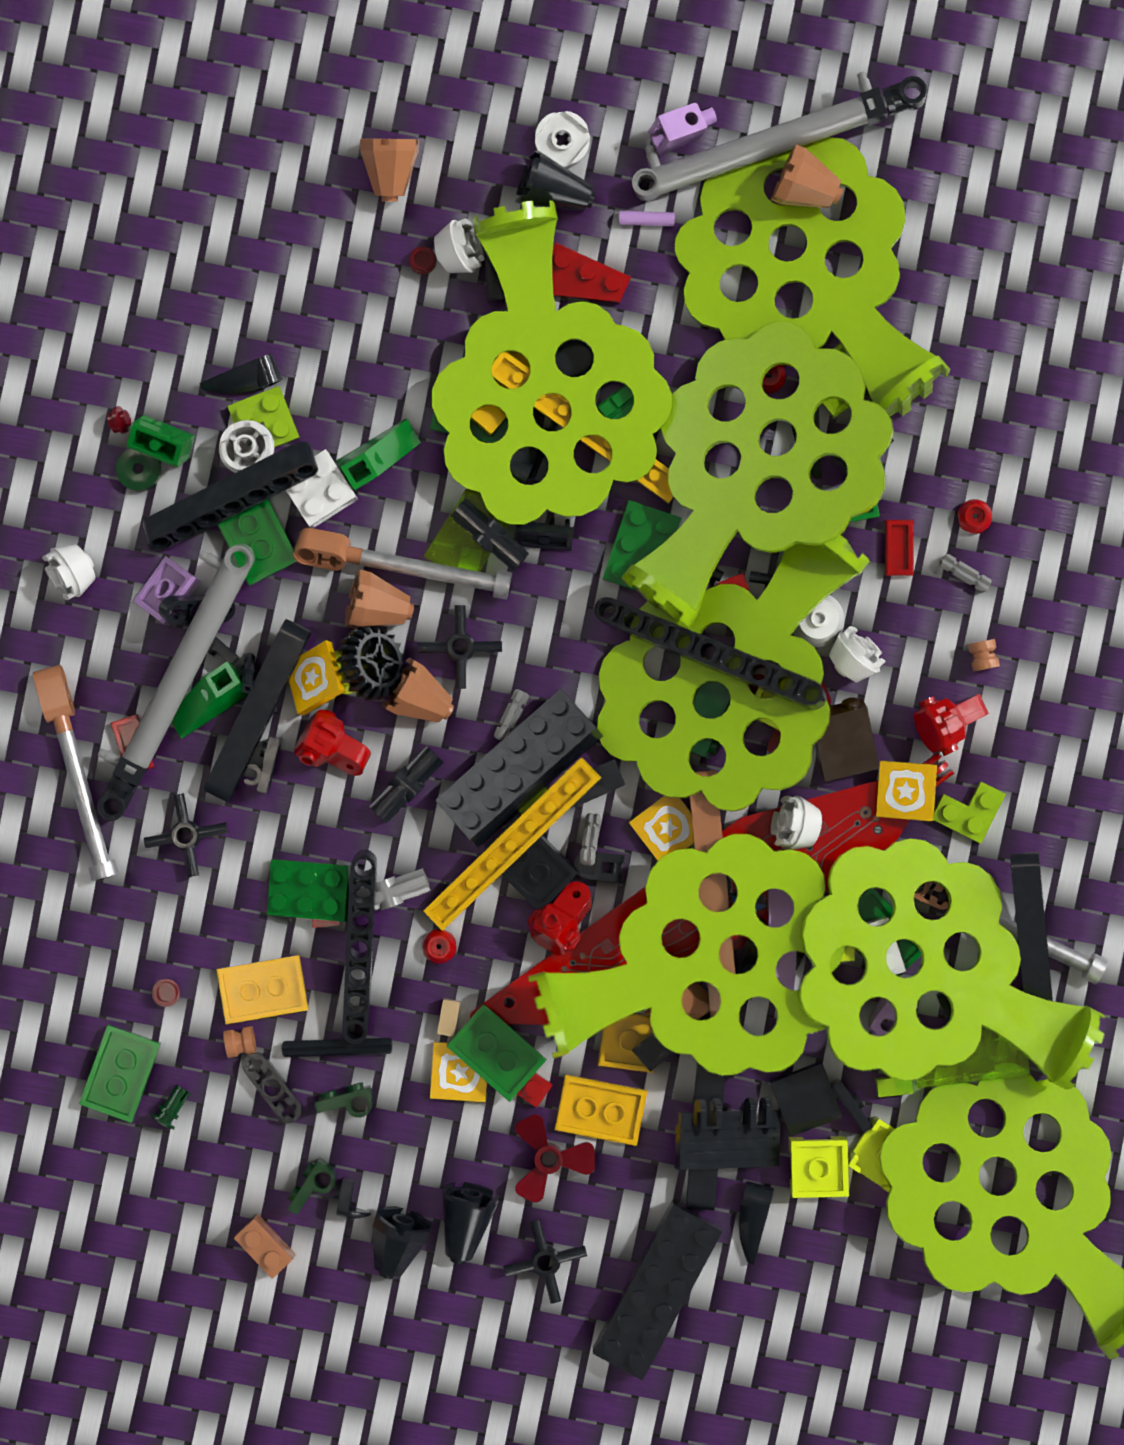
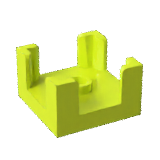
M874 1116L870 1122L873 1127L863 1133L848 1156V1166L889 1192L891 1187L881 1172L879 1154L882 1142L889 1132L895 1128Z
M830 1136L831 1139L804 1140L803 1137H789V1152L791 1154L790 1194L792 1198L849 1197L848 1140L845 1136Z

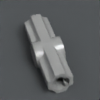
M422 868L397 878L393 876L376 882L375 910L380 909L381 911L404 903L403 900L431 891L424 869ZM367 888L355 891L357 896L361 898H366L370 895Z

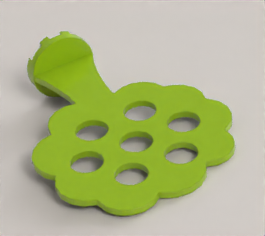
M827 137L802 146L841 180L840 186L849 188L856 196L857 206L854 213L842 221L827 219L822 215L820 209L816 207L778 205L767 198L764 193L765 182L772 173L783 169L791 150L706 179L700 197L703 215L686 222L680 228L675 238V253L678 261L689 273L684 287L685 305L692 318L705 327L720 330L725 340L731 338L749 339L763 326L774 322H790L802 327L811 336L815 349H819L825 345L830 334L833 333L852 360L859 366L871 401L884 408L889 417L896 412H899L903 417L911 411V401L919 394L925 399L933 392V381L940 373L945 378L947 377L950 368L940 356L932 354L905 337L875 309L886 303L897 289L900 279L899 263L891 248L902 235L906 222L904 202L894 187L883 179L868 176L866 160L855 145L841 138ZM732 210L743 212L752 223L750 236L745 242L735 246L723 244L714 233V226L719 216ZM781 227H797L807 238L805 252L794 261L785 262L778 260L769 249V241L772 234ZM837 243H852L863 254L861 269L851 277L840 278L834 276L825 265V257L828 250ZM737 266L749 268L758 278V287L755 294L742 302L729 300L720 289L722 276L727 270ZM797 282L810 289L813 295V304L807 314L800 318L791 319L784 317L778 312L775 306V297L782 286Z
M533 201L522 202V210L507 213L505 206L494 208V216L481 221H478L477 215L472 218L475 236L479 239L497 273L508 311H494L486 314L470 327L465 340V357L450 363L437 376L432 389L433 411L438 423L449 433L444 447L447 469L453 479L465 489L480 492L486 509L497 520L509 525H525L535 521L547 509L564 517L583 516L596 510L608 497L613 480L628 483L644 477L649 473L656 460L657 448L653 434L666 423L672 409V393L667 381L654 369V353L649 341L639 331L624 325L615 324L607 311L593 303L584 301L570 303L556 312L553 296L552 252L558 218L553 201H549V207L534 208ZM580 340L591 348L594 362L591 369L585 375L569 377L558 369L555 362V354L557 349L566 341ZM515 351L522 354L528 360L530 375L521 387L506 389L494 380L492 364L499 354L503 352ZM620 382L631 390L634 397V405L625 417L609 419L598 411L595 404V396L604 384ZM556 393L563 396L569 402L571 418L563 429L546 431L536 424L533 417V408L535 402L541 396ZM485 405H493L500 408L508 419V429L505 436L494 443H484L477 440L470 430L472 414L478 408ZM589 435H597L604 438L612 450L610 464L605 470L598 473H588L581 470L574 460L576 444L581 438ZM525 447H534L540 450L548 461L546 477L534 485L519 483L510 471L512 456L518 450Z
M774 322L761 327L749 339L731 338L716 343L705 352L699 361L696 380L679 387L672 394V409L666 423L661 427L665 442L676 453L669 467L668 484L673 497L684 508L693 512L666 542L635 565L631 564L621 579L629 587L634 585L650 604L656 608L660 606L672 620L677 623L680 620L687 629L690 628L699 616L698 611L709 580L725 549L738 531L745 543L758 551L768 553L785 551L796 543L823 545L835 540L842 534L852 517L868 512L875 506L885 490L886 474L879 458L888 449L893 437V425L888 413L877 403L864 400L865 382L862 372L850 356L836 349H815L811 336L802 327L793 323ZM778 365L793 367L800 377L796 392L785 399L768 397L762 387L765 374L771 368ZM724 387L739 389L746 399L742 414L729 422H721L714 419L709 411V401L712 395ZM830 399H839L846 402L852 411L849 425L843 431L836 434L821 432L814 423V414L818 406ZM775 421L790 423L797 433L794 447L788 453L781 456H772L765 453L759 444L762 430L768 424ZM720 443H729L736 446L741 454V464L738 470L726 478L711 476L704 466L708 451ZM827 455H835L841 458L848 467L845 482L839 488L832 491H823L816 488L810 479V470L813 464L819 458ZM770 478L786 480L793 490V497L789 506L778 513L762 511L757 506L755 500L758 487Z
M841 535L823 545L796 543L784 551L777 570L758 600L748 590L735 584H720L705 591L698 611L699 616L690 626L689 630L701 634L708 626L723 624L734 633V648L767 662L777 663L782 668L812 679L821 685L824 672L822 659L814 646L803 638L791 635L798 625L825 598L857 575H860L870 560L863 553L857 558L848 541ZM647 601L640 608L642 611L686 628L680 620L678 623L672 620L660 606L656 608ZM639 616L634 617L631 628L638 626L640 622ZM657 627L653 632V638H661L665 633V627ZM630 636V641L627 640L615 646L604 658L599 671V685L606 702L598 716L597 729L603 735L600 739L601 744L610 755L624 762H637L643 780L655 792L669 798H688L703 792L708 802L720 810L729 812L744 810L754 803L762 789L781 791L795 786L805 777L812 761V745L824 735L829 724L830 708L827 699L823 707L811 710L778 696L760 698L751 692L749 684L681 656V664L677 674L669 680L656 681L648 676L644 667L648 652L656 646L633 636ZM690 637L681 638L678 642V648L684 649L688 647ZM735 657L731 659L729 669L735 670L739 668L742 662L741 658ZM786 678L782 691L791 689L793 679ZM707 682H719L725 685L731 696L728 710L722 716L715 719H706L700 716L693 704L697 690L702 684ZM810 689L806 693V701H815L819 696V690ZM655 701H664L670 704L676 715V722L672 731L661 738H651L645 735L639 724L642 710L648 704ZM758 719H768L775 722L781 733V741L778 748L772 754L766 756L751 754L744 744V732L747 726ZM704 739H713L720 742L726 752V762L723 769L710 777L696 774L689 762L692 747L698 741Z
M733 834L720 839L707 853L692 848L675 850L660 858L651 869L645 886L647 904L633 911L623 923L619 941L621 953L627 962L626 965L589 973L541 972L528 977L529 982L536 980L541 997L535 998L538 1010L545 1008L549 1024L543 1025L546 1037L554 1036L558 1051L552 1053L553 1059L570 1054L569 1052L586 1039L614 1022L635 1012L651 1008L650 1023L654 1035L660 1043L676 1053L691 1054L709 1072L719 1075L738 1074L749 1067L764 1072L782 1071L794 1064L803 1053L807 1034L827 1028V1026L811 1020L805 1014L799 1001V990L785 988L776 977L777 962L782 955L790 951H798L805 954L801 938L803 922L811 907L824 897L826 890L824 875L817 862L807 854L795 850L774 852L763 840L749 834ZM721 873L727 875L736 885V901L731 908L724 912L708 910L699 899L698 890L700 883L710 874ZM768 889L784 891L793 902L794 911L792 918L781 927L772 928L765 926L756 915L755 904L757 898ZM675 919L690 921L696 926L700 934V943L697 950L686 958L671 956L662 945L661 935L663 929L669 922ZM733 935L748 937L757 948L758 957L756 964L750 971L744 974H734L727 971L719 959L721 944L725 939ZM846 946L835 950L831 956L829 963L831 973L840 964ZM694 982H708L720 994L721 1003L719 1010L708 1020L698 1021L692 1019L685 1013L682 1007L683 992ZM760 996L773 1003L777 1010V1022L771 1032L763 1036H754L748 1034L739 1023V1011L746 1000Z
M911 838L895 842L884 851L868 846L852 848L837 858L831 866L828 878L830 895L815 903L804 918L801 932L803 948L814 967L804 975L801 981L799 1001L803 1011L811 1020L827 1026L829 1047L840 1062L847 1067L861 1071L880 1069L887 1076L903 1081L919 1079L932 1071L936 1065H954L965 1061L975 1052L981 1039V1028L984 1026L1025 1054L1047 1076L1051 1083L1066 1090L1076 1085L1070 1081L1080 1069L1090 1068L1094 1061L1093 1058L1089 1057L1094 1044L1102 1043L1104 1033L1098 1029L1100 1018H1105V1016L1089 1006H1076L1048 1001L1010 986L1018 974L1020 966L1019 945L1012 933L999 924L1002 910L1001 895L998 886L990 874L980 866L967 862L948 864L938 848L927 841ZM932 881L940 884L948 894V909L937 920L923 918L918 914L914 906L915 891L925 882ZM874 887L888 893L893 903L892 916L887 923L877 927L864 922L858 913L857 907L862 893ZM962 932L968 934L978 945L979 955L977 962L967 971L954 970L944 958L943 949L945 942L955 933ZM899 939L912 941L921 952V966L917 973L909 978L897 977L890 971L887 965V951L892 943ZM842 946L856 948L865 959L864 975L853 985L839 983L830 972L829 963L831 956L835 950ZM933 990L941 992L947 997L952 1011L947 1024L936 1030L928 1029L922 1025L916 1014V1006L920 997L926 992ZM873 997L887 1000L895 1012L894 1025L883 1036L870 1035L860 1024V1009L865 1001Z
M1008 1062L994 1065L995 1070L981 1075L976 1085L963 1081L942 1083L929 1090L919 1103L915 1122L902 1124L889 1132L881 1144L879 1163L881 1172L891 1187L886 1200V1214L893 1232L905 1243L922 1248L924 1264L931 1276L947 1289L965 1293L981 1290L995 1282L1005 1291L1023 1295L1038 1292L1047 1286L1053 1276L1056 1275L1079 1305L1094 1334L1097 1346L1109 1359L1119 1357L1120 1355L1115 1350L1124 1345V1269L1096 1248L1083 1234L1096 1228L1105 1219L1109 1210L1110 1189L1105 1176L1109 1169L1112 1154L1109 1140L1105 1133L1090 1120L1087 1102L1080 1091L1075 1087L1067 1090L1051 1083L1048 1079L1036 1082L1025 1068L1016 1063ZM982 1099L991 1100L998 1104L1004 1115L1002 1129L998 1134L989 1138L981 1137L973 1132L968 1122L969 1109L973 1103ZM1035 1114L1050 1116L1059 1127V1141L1048 1152L1035 1151L1025 1140V1124ZM939 1143L951 1147L959 1160L958 1172L954 1178L943 1183L929 1178L923 1169L922 1163L926 1150L932 1145ZM991 1157L1005 1159L1011 1164L1015 1172L1014 1186L1008 1193L1002 1196L988 1193L980 1184V1167ZM1054 1171L1061 1173L1068 1179L1071 1185L1072 1194L1070 1201L1060 1210L1047 1209L1037 1199L1036 1184L1039 1178L1046 1172ZM949 1201L957 1202L964 1206L970 1215L971 1221L966 1235L955 1241L947 1240L939 1235L934 1225L935 1212L940 1205ZM1004 1216L1017 1218L1026 1228V1244L1015 1255L1002 1254L996 1250L991 1241L992 1226L998 1219Z

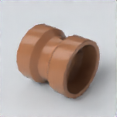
M995 639L967 644L969 653L973 656V662L971 663L973 672L1000 666L999 658L994 653L996 649Z
M252 1026L243 1027L241 1033L233 1029L224 1031V1045L228 1058L237 1057L240 1053H246L247 1055L257 1053Z

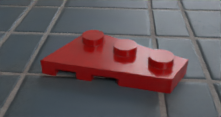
M555 242L552 252L553 296L620 304L631 276Z

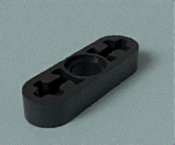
M205 595L168 596L161 602L159 614L170 624H190L194 617L192 615L193 608L202 602ZM234 602L223 623L229 621L234 616L236 610Z
M260 1052L248 1055L243 1062L245 1074L281 1121L285 1123L297 1121L303 1111L300 1100L266 1055ZM252 1058L255 1061L262 1060L263 1064L260 1067L264 1073L268 1070L272 1073L266 1076L261 1083L257 1080V1078L262 1076L259 1071H251L249 1068L252 1065L250 1061ZM269 1080L278 1081L281 1086L279 1094H268L265 1090L266 1082ZM285 1092L289 1095V1097L284 1099L289 1106L294 1104L297 1107L294 1110V1117L290 1114L286 1116L283 1114L285 1106L282 1102L278 1105L274 1103Z

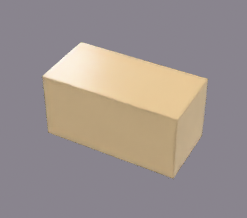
M443 999L437 1034L455 1036L461 1001Z

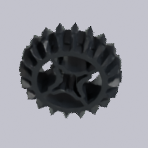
M378 626L359 627L350 631L347 637L341 640L342 646L337 649L341 655L336 660V662L341 664L338 673H343L345 677L342 683H349L348 692L356 691L357 698H365L366 701L385 699L393 695L392 692L401 681L399 677L404 673L402 669L407 666V664L402 662L405 654L400 653L399 647L401 643L394 642L395 635H388L387 628L379 629Z

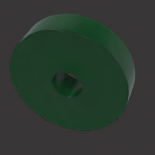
M128 448L117 460L116 474L119 481L125 487L133 491L142 492L153 488L158 483L162 474V466L159 460ZM138 464H142L144 467L143 472L140 474H136L134 471L135 466Z

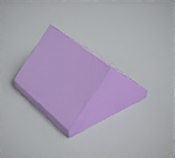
M165 556L136 596L134 602L158 621L169 626L170 623L159 614L161 602L168 596L191 595L201 580Z

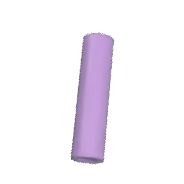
M619 211V225L674 226L675 212Z

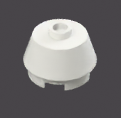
M466 218L459 221L452 220L434 237L436 257L448 273H474L476 268L482 266L480 262L485 260L483 246L479 240L476 241L470 229H473V224Z
M243 420L230 425L222 434L219 443L220 458L224 465L234 473L274 453V441L269 430L262 424L251 420Z
M76 544L51 548L50 552L42 557L44 561L49 563V566L45 567V571L55 588L60 587L64 590L63 598L65 600L75 596L80 597L95 580L94 564L90 556L86 552L84 553Z
M829 595L798 625L793 632L794 635L803 638L816 648L833 643L844 627V612L841 605L835 598Z
M849 626L844 632H839L829 656L839 674L843 677H848L854 682H859L880 672V667L885 663V660L879 659L882 652L869 637L864 639L856 635L857 628Z
M798 795L794 797L784 796L781 799L783 805L780 812L774 811L772 817L771 834L776 835L777 838L774 844L781 846L784 850L812 847L817 841L821 830L822 815L820 810Z

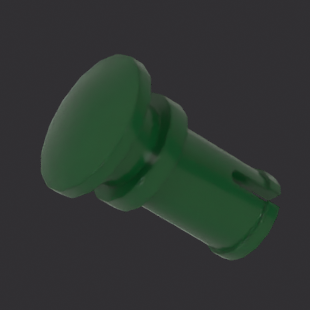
M176 1084L164 1105L160 1104L158 1107L160 1109L158 1114L151 1113L152 1118L160 1125L174 1130L175 1127L171 1123L174 1119H178L179 1116L177 1114L191 1093Z

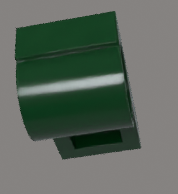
M363 1082L347 1086V1091L337 1094L336 1090L321 1093V1099L315 1101L317 1114L346 1106L350 1115L361 1118L366 1116L373 1106V1092L371 1085L364 1086ZM357 1096L365 1098L367 1108L364 1110L355 1109L352 1104L353 1098Z
M322 1158L318 1160L317 1164L311 1161L302 1175L307 1178L303 1186L299 1187L296 1185L288 1197V1200L292 1202L288 1210L296 1215L313 1190L321 1194L327 1193L334 1187L337 1181L335 1169ZM320 1172L327 1173L331 1178V1183L326 1186L320 1185L316 1180V1175Z

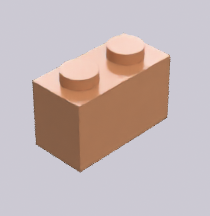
M259 1214L254 1216L234 1237L241 1247L272 1279L296 1255Z

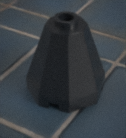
M378 1207L372 1228L374 1268L379 1272L380 1276L386 1279L402 1276L427 1242L432 1223L417 1212L410 1211V1216L401 1214L403 1210L401 1207Z

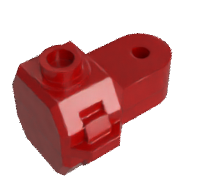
M980 693L957 704H954L947 698L940 701L935 700L934 696L918 703L920 709L914 712L913 717L915 727L925 746L932 753L938 751L942 752L943 756H946L959 749L957 744L966 738V725L988 715L989 712Z
M322 709L318 710L308 721L294 750L295 755L305 765L319 767L328 762L343 772L354 776H359L363 773L371 756V751L367 746L345 734L343 721L339 720L333 712Z
M571 882L563 889L553 904L543 906L542 909L534 910L527 922L531 937L538 945L556 956L564 955L567 951H574L581 941L578 925L592 906L589 887L582 882Z

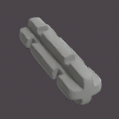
M950 554L944 555L939 564L942 569L947 572L952 571V575L967 584L975 585L974 588L980 592H986L992 581L985 575L980 576L978 571L961 561L957 562L956 558Z
M519 689L514 690L511 697L513 701L508 703L499 722L502 725L497 727L494 733V737L500 741L511 733V729H515L524 710L522 706H526L529 695Z
M588 813L586 815L580 852V863L582 865L592 866L595 863L601 816L599 814Z

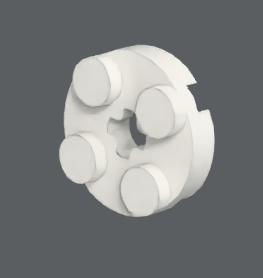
M564 111L548 114L537 126L535 134L537 151L542 152L566 169L581 162L589 150L590 135L587 124L575 113ZM566 133L569 135L567 139L569 144L567 146L557 145V134L563 136Z

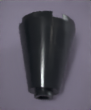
M537 150L531 152L529 158L533 159L531 166L525 165L516 192V195L520 197L515 200L516 203L522 205V202L533 201L536 207H549V201H553L556 209L584 212L586 207H592L596 193L592 192L593 186L542 152Z
M456 1182L445 1185L443 1191L445 1254L450 1258L451 1262L465 1264L466 1261L473 1259L496 1210L499 1196L493 1197V1190L482 1185L464 1182L463 1187H455Z

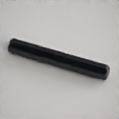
M366 1038L360 1044L355 1045L348 1043L345 1039L284 1041L282 1043L283 1057L391 1054L393 1049L391 1038Z

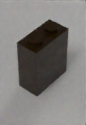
M851 697L844 699L839 704H828L830 708L829 724L824 735L815 743L820 773L824 781L879 769L868 708L864 700Z

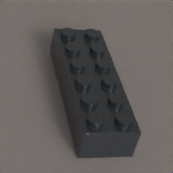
M560 688L436 799V802L468 839L479 847L525 804L601 739L603 735Z
M671 1200L593 1345L594 1355L643 1381L723 1232L720 1225Z

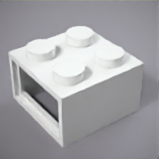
M326 449L315 456L318 466L316 475L286 490L310 528L317 527L358 500Z

